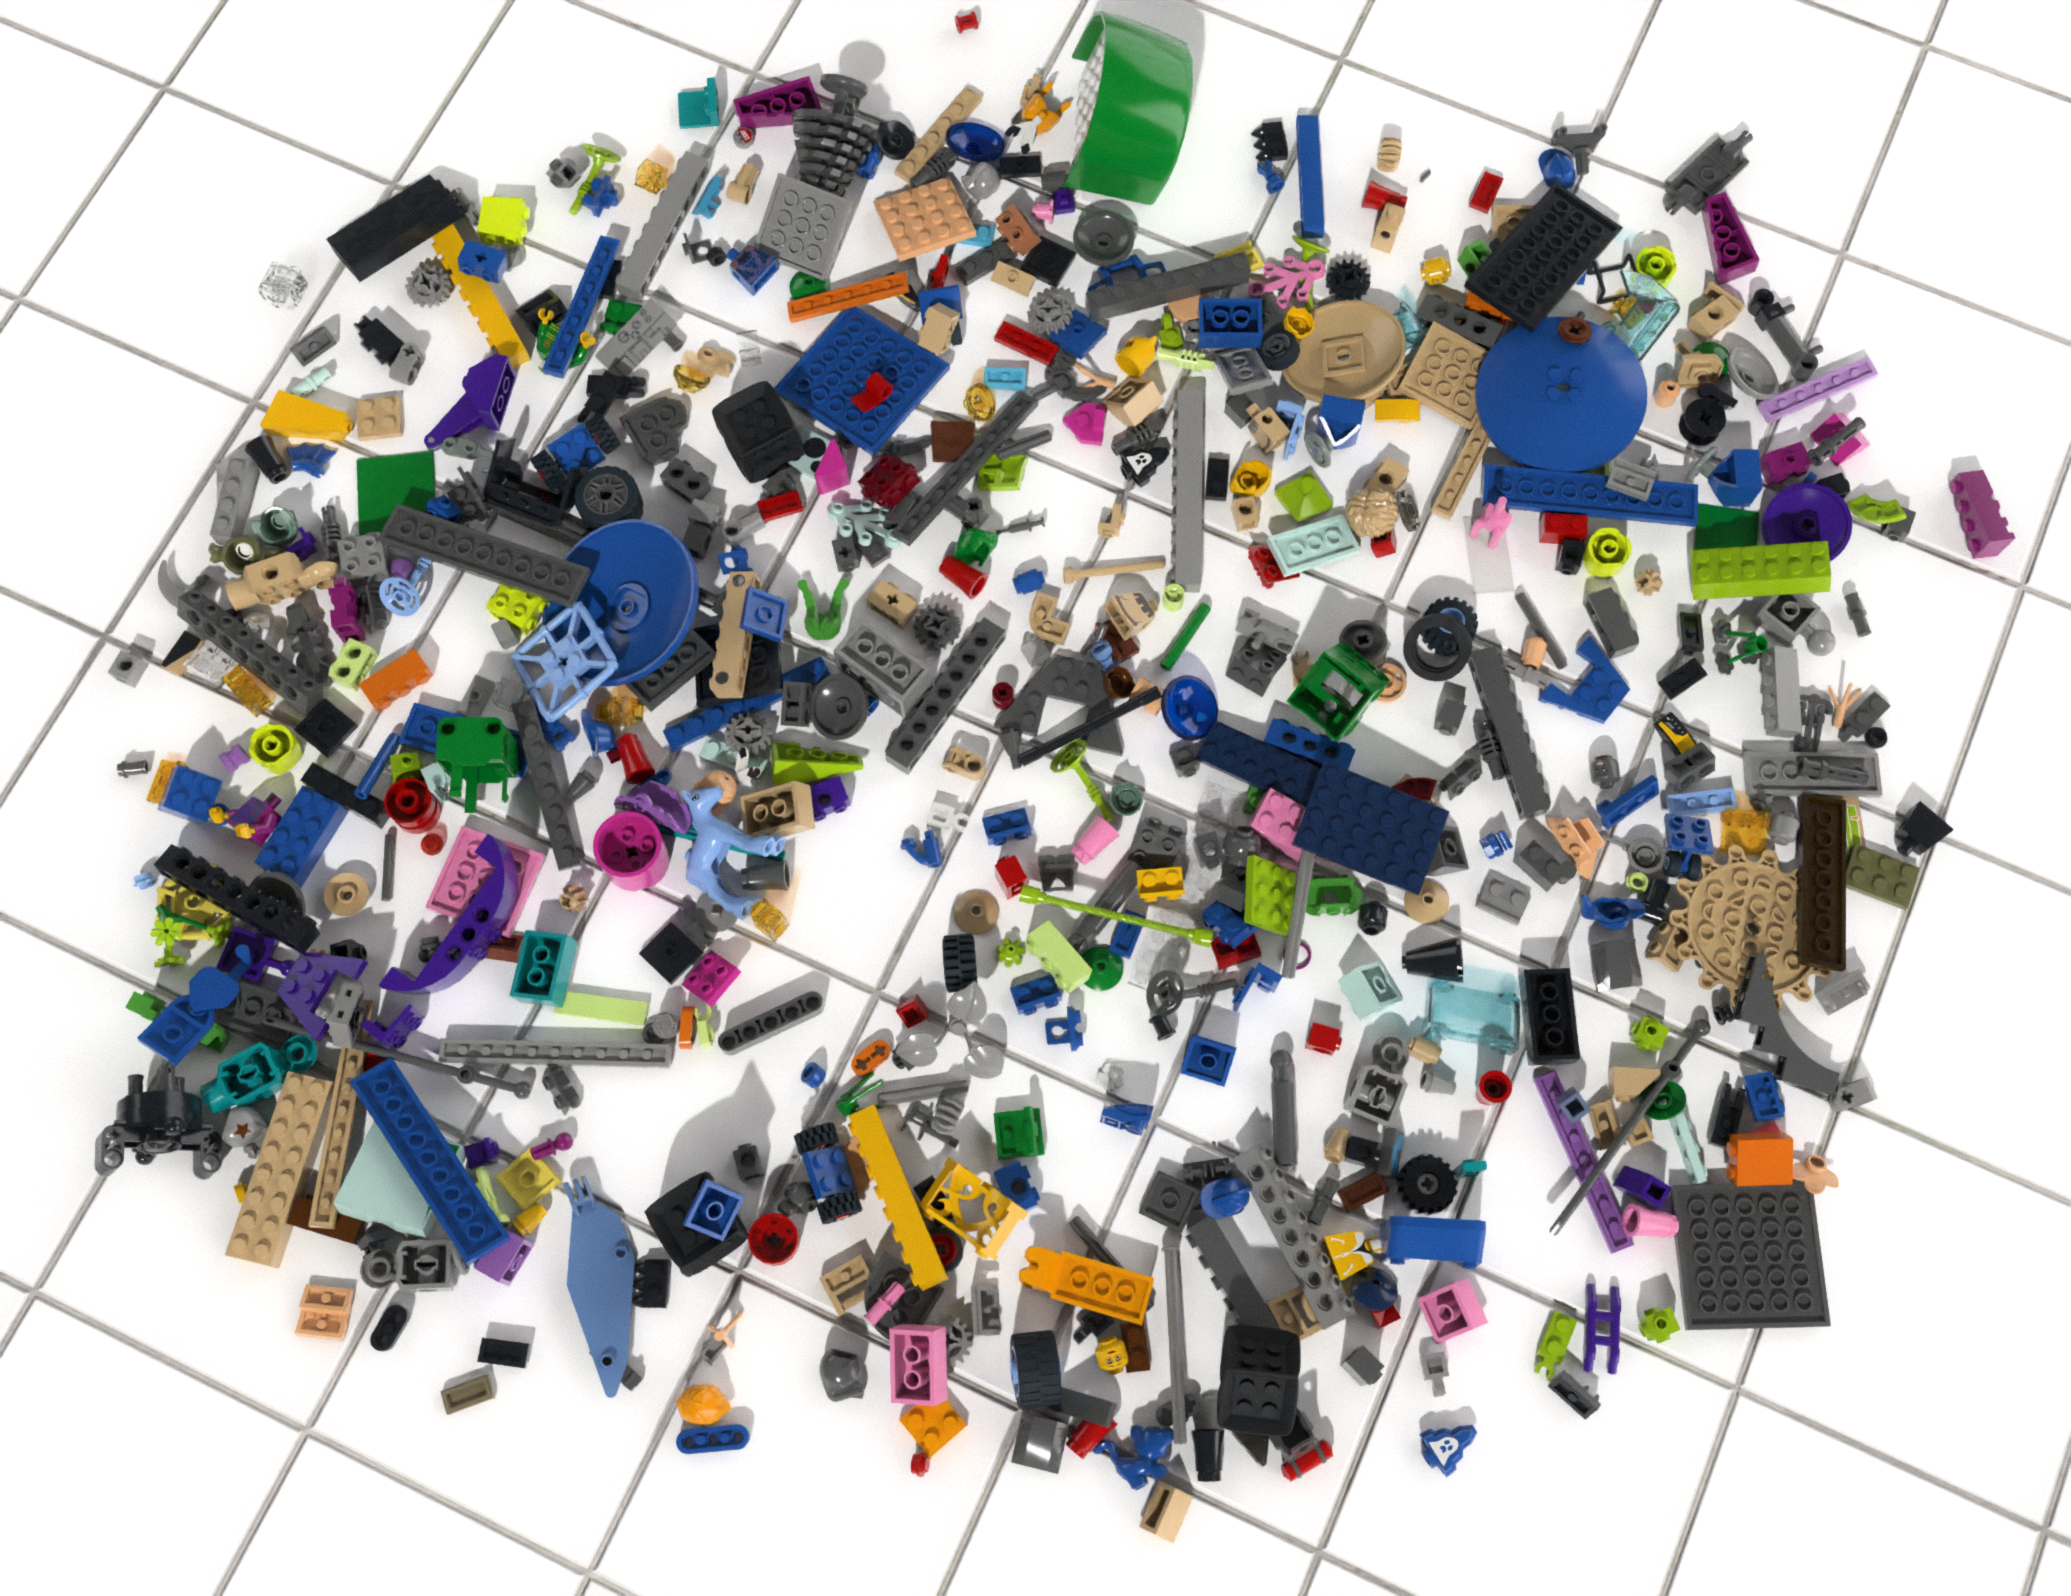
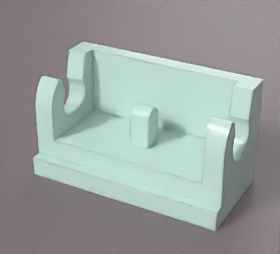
M438 762L420 769L429 791L440 804L447 802L444 790L450 788L451 777Z

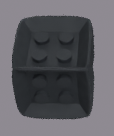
M768 381L753 384L729 396L713 408L712 415L716 427L724 438L727 449L739 470L749 483L765 480L780 470L782 471L790 467L788 462L804 456V445L791 415L776 390Z
M707 1171L684 1181L657 1199L644 1211L662 1246L672 1261L680 1268L681 1273L686 1277H691L709 1268L741 1246L749 1236L738 1214L724 1241L682 1224L704 1179L714 1181L713 1176Z
M1231 1325L1227 1327L1223 1340L1220 1385L1217 1397V1422L1220 1427L1235 1432L1263 1436L1290 1435L1296 1416L1299 1392L1298 1377L1301 1366V1347L1297 1334L1283 1329L1253 1325Z

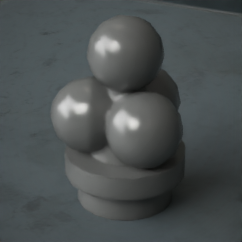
M439 936L420 939L421 945H419L418 959L421 962L427 963L441 945L442 941H439Z

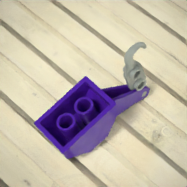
M494 354L469 368L467 376H464L462 380V387L466 393L425 436L424 443L428 450L437 451L442 449L446 455L469 460L482 457L492 460L494 451L486 449L476 441L460 437L483 424L489 430L500 431L517 378L508 356ZM490 467L482 468L481 472L488 473Z

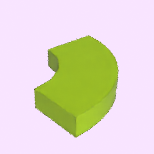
M1865 493L1846 502L1853 515L1867 522L1886 524L1907 518L1897 499L1877 501Z

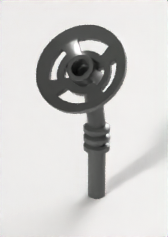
M1164 970L1157 973L1149 982L1146 1000L1148 1007L1154 1014L1169 1016L1180 1007L1183 999L1213 996L1215 992L1237 987L1238 983L1236 978L1213 984L1208 982L1207 985L1205 983L1202 984V987L1197 985V988L1184 990L1181 977L1173 971ZM1168 977V980L1163 981L1159 987L1157 986L1162 979ZM1175 981L1178 982L1180 990L1177 989ZM1154 994H1158L1159 1001L1162 1003L1159 1008L1155 1003Z

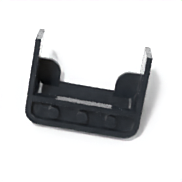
M516 438L497 439L484 488L485 500L489 504L546 526L554 527L560 525L575 505V487L579 483L580 478L587 473L588 466L570 467L566 483L560 487L559 493L555 494L522 481L523 467L518 461L511 459Z

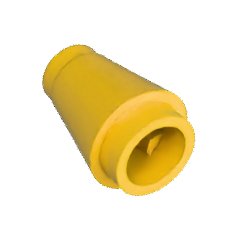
M538 1203L515 1216V1220L511 1224L524 1237L532 1233L548 1212Z

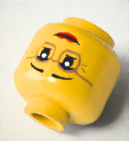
M1116 1336L1098 1341V1346L1095 1348V1356L1100 1370L1109 1371L1110 1375L1122 1372L1123 1367L1129 1361L1124 1342L1117 1339Z

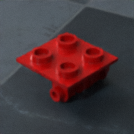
M1267 543L1248 547V559L1251 561L1254 571H1257L1256 575L1261 576L1262 586L1266 587V589H1271L1275 582L1300 577L1299 573L1287 577L1283 576Z

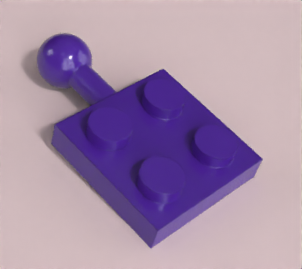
M234 926L216 968L222 972L229 973L241 961V958L235 953L236 948L241 944L249 947L253 960L252 967L241 978L260 984L268 966L280 970L281 974L286 977L295 960L286 959L280 961L272 958L279 941Z

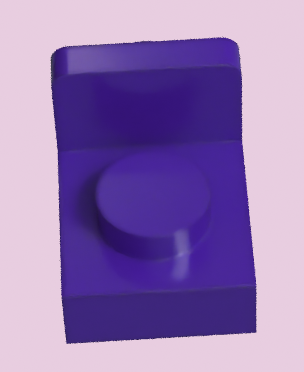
M490 1137L484 1138V1141L464 1146L470 1170L498 1163L497 1155H500L499 1145L497 1141L494 1142Z

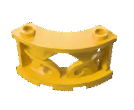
M948 1156L944 1162V1168L922 1201H919L917 1204L923 1209L921 1214L931 1221L936 1218L976 1247L974 1252L982 1258L987 1259L989 1256L996 1261L998 1258L997 1252L1019 1219L1024 1221L1028 1212L1013 1200L1001 1194L998 1189L985 1180L981 1184L982 1179ZM953 1172L950 1189L943 1188V1185ZM965 1186H971V1194L963 1195L959 1193V1189L966 1192ZM939 1191L949 1194L950 1200L946 1198L938 1200L944 1203L945 1207L943 1210H937L931 1205ZM982 1193L986 1194L983 1201V1211L988 1220L978 1223H965L960 1209L959 1198L962 1200H973ZM992 1203L997 1205V1209L992 1211L995 1214L994 1217L989 1211V1206ZM952 1213L955 1223H953L945 1216H948ZM993 1226L997 1230L994 1235L990 1229ZM978 1231L976 1238L968 1233ZM988 1234L991 1240L986 1245L983 1238Z

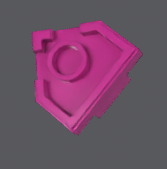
M1084 403L1063 418L1062 423L1067 429L1071 430L1081 444L1101 446L1106 405Z

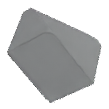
M505 618L491 624V628L503 650L519 644Z
M1040 639L1021 645V651L1031 668L1050 658L1049 650Z

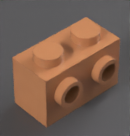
M1012 204L994 219L999 225L997 227L998 232L1003 238H1008L1009 242L1007 245L1014 253L1017 251L1024 256L1042 241L1023 212L1015 204Z

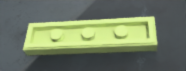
M566 991L563 1008L555 1007L554 1013L645 1026L649 1003Z

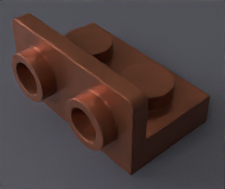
M1110 619L1102 623L1108 626L1103 640L1107 641L1112 647L1113 651L1110 655L1115 663L1119 665L1139 653V648L1132 637L1124 641ZM1099 621L1095 623V630L1093 632L1094 636L1096 635L1098 627L1101 624Z

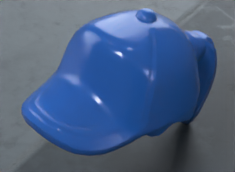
M1587 895L1580 896L1582 899V917L1596 920L1602 927L1608 930H1623L1628 926L1630 920L1640 918L1646 914L1645 906L1637 899L1600 897L1592 902Z

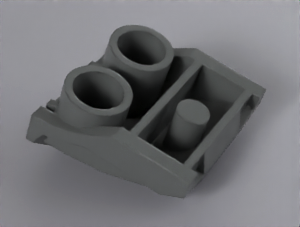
M1635 938L1603 941L1589 946L1592 975L1597 993L1643 985L1636 954Z
M1022 1413L1011 1463L1058 1474L1069 1424Z

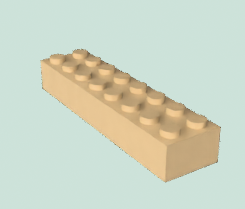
M290 1071L287 1072L225 1252L226 1256L277 1269L280 1268L294 1227L287 1224L297 1196L304 1197L326 1131L334 1082Z

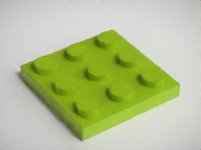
M1256 855L1247 856L1244 922L1288 937L1297 882L1296 871Z

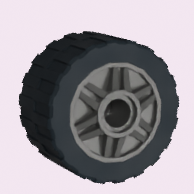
M596 467L582 476L575 487V506L584 525L590 531L620 520L641 519L644 513V502L634 478L627 471L619 467Z

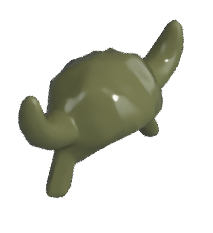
M238 535L229 539L224 546L215 545L214 542L211 543L208 551L211 555L210 562H223L229 571L236 575H243L245 566L284 553V548L264 549L258 539L249 535Z

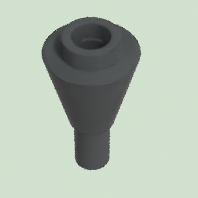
M1014 728L1001 731L1002 735L998 736L1007 755L1010 756L1012 769H1020L1021 765L1018 756L1019 731H1015Z

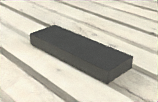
M1061 1387L1060 1404L1050 1405L1049 1409L1107 1428H1110L1117 1406L1116 1403Z

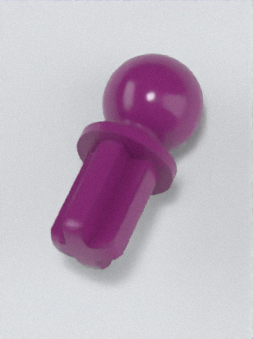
M562 1132L555 1137L554 1141L547 1138L546 1142L530 1148L531 1156L534 1160H539L551 1154L555 1156V1150L557 1149L561 1151L569 1150L573 1145V1137L567 1132Z

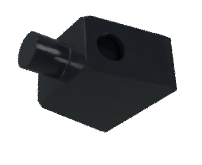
M1919 801L1910 808L1895 833V836L1901 841L1896 849L1901 855L1906 857L1912 851L1920 856L1954 829Z

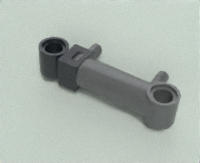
M1758 289L1747 305L1748 312L1756 317L1754 321L1760 330L1768 332L1791 366L1792 376L1798 381L1808 380L1818 367V359L1815 355L1824 351L1823 346L1819 344L1806 350L1784 318L1785 315L1795 311V305L1791 303L1782 307L1779 302L1773 304V293L1768 289Z

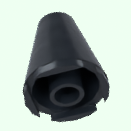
M1461 937L1407 950L1406 955L1402 956V969H1407V974L1463 983V976H1459L1464 975Z

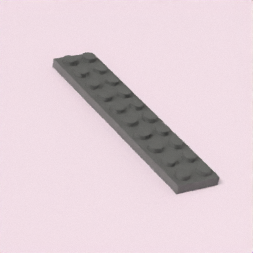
M396 504L377 539L383 545L572 609L591 574L588 567L400 504Z

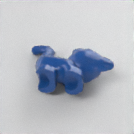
M1137 1424L1131 1426L1130 1435L1134 1441L1135 1451L1138 1454L1136 1457H1120L1116 1443L1109 1439L1101 1440L1093 1449L1094 1454H1100L1104 1449H1108L1110 1459L1116 1468L1117 1474L1126 1480L1133 1490L1137 1491L1149 1484L1146 1476L1151 1474L1153 1478L1159 1479L1169 1473L1167 1466L1157 1463V1460L1167 1453L1168 1446L1173 1441L1172 1428L1142 1427Z

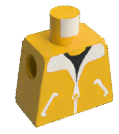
M1362 1231L1329 1235L1321 1239L1331 1267L1341 1281L1374 1263L1371 1253L1382 1250L1378 1236L1365 1240Z

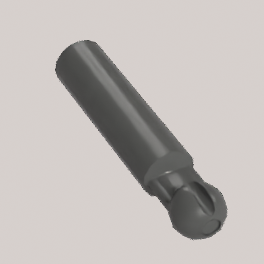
M1128 860L1093 906L1109 909L1112 912L1118 911L1137 886L1136 870H1143V868L1137 863ZM1087 913L1082 919L1080 926L1067 941L1082 956L1111 918Z
M1279 1049L1270 1057V1064L1276 1071L1277 1078L1276 1081L1271 1083L1274 1160L1277 1166L1298 1165L1294 1083L1289 1081L1287 1076V1070L1291 1067L1293 1059L1288 1051Z

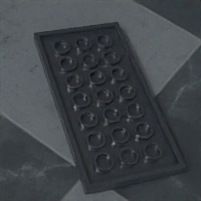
M1555 182L1469 277L1464 287L1530 333H1533L1592 266L1593 262L1598 259L1619 235L1623 227Z

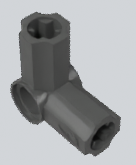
M956 495L944 508V510L959 519L966 529H979L989 517L988 513L983 509L982 500L977 496L973 498L968 497L964 500Z

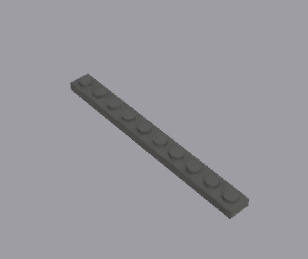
M1021 391L892 531V536L910 546L994 455L995 450L1000 448L1039 405L1038 399Z

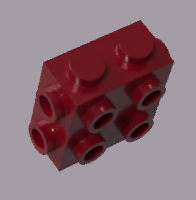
M886 453L857 482L861 487V494L866 499H872L879 506L882 507L884 505L892 509L920 482V479L916 474L918 471L911 463L907 464L899 457H893Z

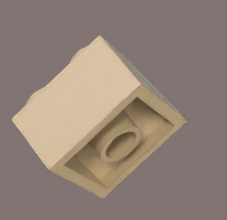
M1129 376L1102 400L1101 404L1106 405V409L1121 423L1135 427L1140 425L1147 415L1156 411L1164 399L1152 380Z

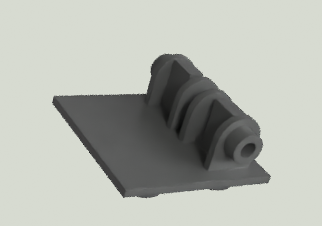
M1229 1157L1182 1164L1185 1183L1201 1191L1210 1182L1232 1177V1166L1229 1163ZM1200 1195L1193 1210L1203 1209L1200 1203Z

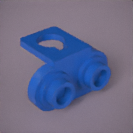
M733 545L731 552L721 553L717 556L724 575L730 574V572L753 571L747 564L748 552L746 548H742L740 545ZM726 558H732L734 568L726 566Z
M1066 1006L1067 1020L1045 1023L1046 1040L1048 1045L1070 1043L1071 1052L1079 1049V1046H1083L1082 1032L1075 1030V1026L1081 1023L1080 1010H1075L1073 1006ZM1059 1026L1063 1030H1067L1068 1034H1064L1060 1039H1055L1051 1036V1030Z

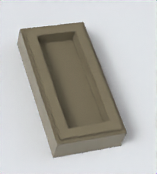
M488 1374L440 1391L447 1415L495 1398Z

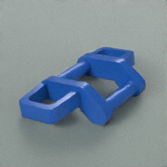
M1134 254L1129 259L1117 264L1097 268L1101 280L1089 286L1087 292L1093 291L1104 284L1105 287L1114 285L1110 274L1129 267L1134 268L1139 279L1148 277L1147 269L1159 268L1161 273L1167 271L1163 262L1157 261L1143 264L1139 257Z

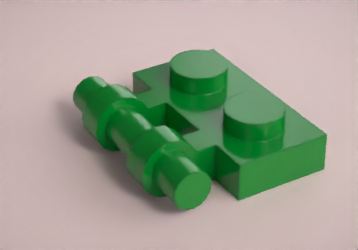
M610 298L604 317L606 321L611 322H601L600 330L607 331L610 335H615L623 327L619 326V323L625 325L642 308V305Z

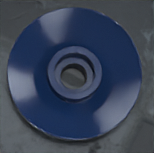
M1365 1267L1356 1272L1351 1280V1292L1355 1300L1369 1310H1386L1397 1299L1398 1289L1395 1281L1387 1272L1379 1268Z

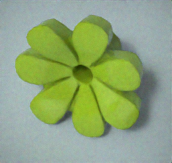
M1009 938L1004 939V945L996 947V951L1000 953L996 957L997 961L1003 962L1005 960V966L1008 968L1012 966V962L1017 966L1020 965L1022 960L1019 956L1025 955V949L1019 948L1021 943L1018 940L1011 943Z

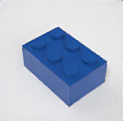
M1199 298L1197 310L1198 348H1261L1263 337L1262 299Z

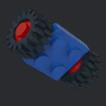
M597 414L585 422L586 427L581 422L546 445L555 461L546 450L541 451L530 459L534 468L550 490H555L567 481L562 471L567 477L570 467L586 465L588 466L587 471H589L606 459L601 450L608 455L621 446L616 433L601 414Z
M834 1123L818 1124L794 1135L799 1155H802L816 1200L831 1197L816 1205L822 1224L834 1223L861 1212L863 1209L857 1191H855L857 1188L843 1146L829 1148V1146H834L840 1141Z

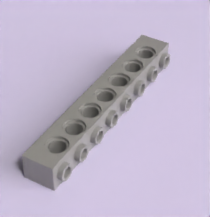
M1263 1142L1233 1158L1247 1186L1252 1187L1250 1192L1323 1330L1355 1314L1351 1299L1342 1288L1340 1278L1334 1273L1329 1257L1323 1252L1318 1243V1237L1310 1228L1307 1216L1300 1209L1294 1192L1286 1183L1284 1173L1277 1166L1271 1149ZM1271 1187L1274 1189L1275 1195L1272 1193ZM1282 1208L1285 1210L1286 1216L1283 1214ZM1294 1230L1297 1232L1298 1238L1294 1235ZM1305 1251L1308 1253L1309 1259L1306 1257ZM1316 1273L1319 1274L1321 1281L1318 1280ZM1328 1295L1332 1298V1303L1329 1301Z

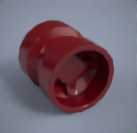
M999 682L993 687L992 702L996 708L1006 710L1014 702L1013 688L1009 683Z

